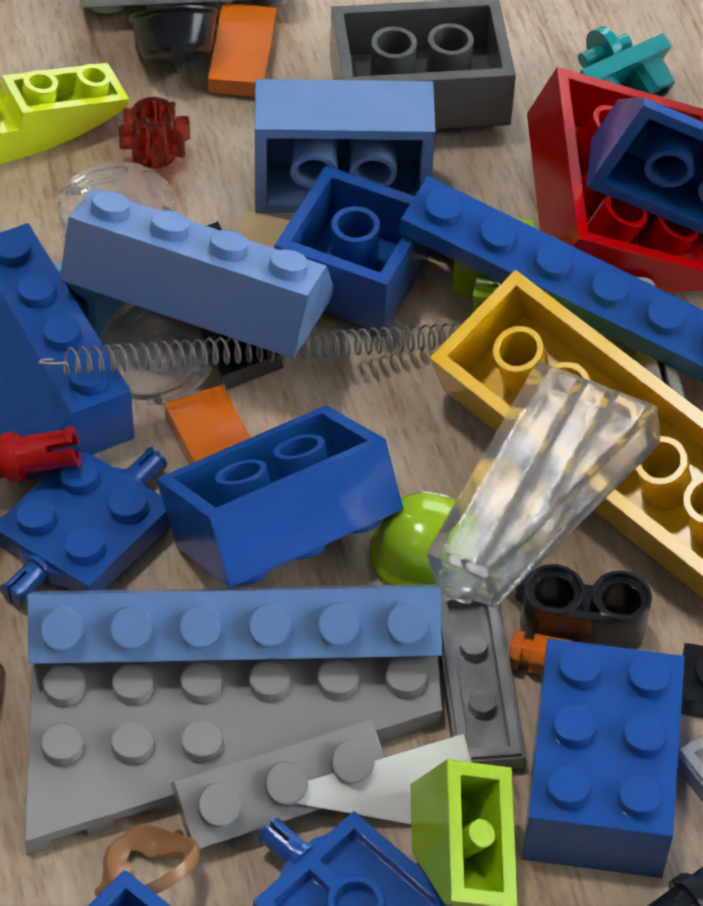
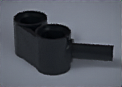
M496 534L488 535L478 545L477 553L516 590L515 600L522 605L519 624L520 630L525 631L524 638L534 640L536 633L572 640V642L635 650L642 645L652 602V594L645 580L635 573L623 570L611 571L602 575L594 585H588L583 583L578 573L567 566L546 564L532 570ZM545 606H552V607H556L557 609H552V608L545 607Z

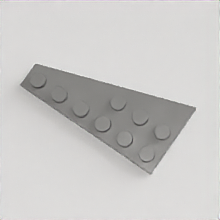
M438 656L32 664L25 818L26 854L30 855L51 848V840L86 830L89 836L112 829L114 820L149 809L159 814L178 808L171 783L360 722L373 719L380 743L440 725L442 704Z

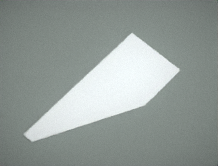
M464 734L375 760L371 774L365 780L358 783L343 782L334 773L309 780L305 795L296 804L345 813L355 811L361 816L411 824L410 784L447 759L472 762Z

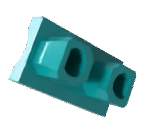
M600 26L588 33L586 38L587 50L578 54L579 64L583 68L579 73L622 86L632 84L636 90L665 97L675 84L663 60L672 46L664 33L632 46V40L628 34L624 33L616 36L611 29L606 26Z

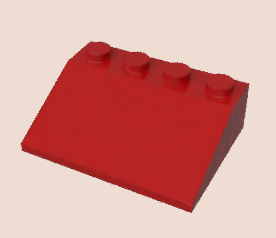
M557 67L527 112L540 231L632 276L651 279L655 287L667 293L702 291L703 234L588 188L587 179L591 138L618 99L646 98L703 122V109Z

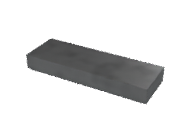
M498 588L441 592L442 656L438 657L450 738L464 734L473 763L512 767V772L524 771L526 756Z

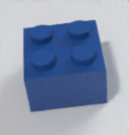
M329 166L324 167L274 245V249L293 250L301 253L308 260L327 266L334 291L331 301L324 310L325 313L367 328L374 327L377 330L381 327L388 328L432 253V249L398 233L401 218L415 196Z

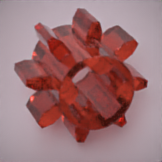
M147 97L136 102L132 109L125 108L123 110L124 124L118 126L119 148L123 150L132 149L133 164L139 163L144 167L156 169L168 166L176 157L183 158L185 156V141L190 139L189 116L176 117V102H169L161 97Z

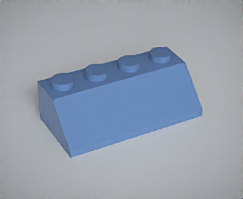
M91 189L68 217L60 273L61 281L293 359L333 296L334 286L326 265L308 260L304 255L293 250H277L247 240L244 235L235 231L217 230L189 221L178 212L159 211L129 201L126 196L117 192H102Z

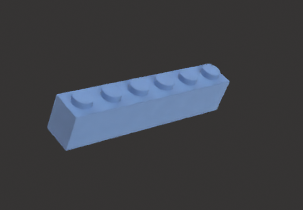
M435 584L34 591L27 595L28 664L442 656L441 587Z

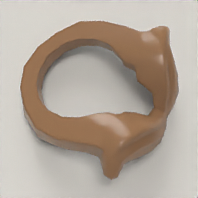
M137 825L132 827L107 847L103 858L102 882L95 888L94 894L98 896L122 871L127 870L130 874L133 873L132 866L127 859L131 850L141 852L149 858L183 859L168 873L145 884L154 893L158 894L178 883L191 872L201 855L199 846L192 838L183 836V831L180 829L170 832L153 825Z

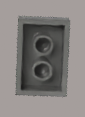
M437 0L331 6L330 62L333 80L433 81L435 130L511 125L516 73L500 0Z

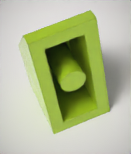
M447 759L410 784L412 853L445 905L517 906L512 767Z

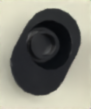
M202 5L167 6L142 10L131 14L127 19L132 24L143 58L152 62L170 63L175 73H181L184 62L200 59L211 53L216 17L219 15V10L215 7Z

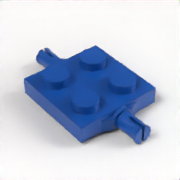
M78 447L74 451H81L82 453L80 467H68L51 471L1 517L0 547L17 556L24 565L6 583L0 586V591L9 603L13 602L14 606L20 607L27 599V595L34 592L43 583L66 587L72 591L107 589L170 527L161 495L146 487L159 472L167 467V461L160 451H154L153 447H148L127 469H120L108 465Z
M355 811L330 833L312 839L307 843L282 823L278 817L270 820V826L266 824L258 835V841L285 863V866L279 878L253 900V906H452L444 904L429 878L419 866Z

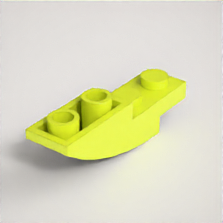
M108 63L86 64L76 67L2 75L0 85V164L49 150L77 138L128 108L129 97Z

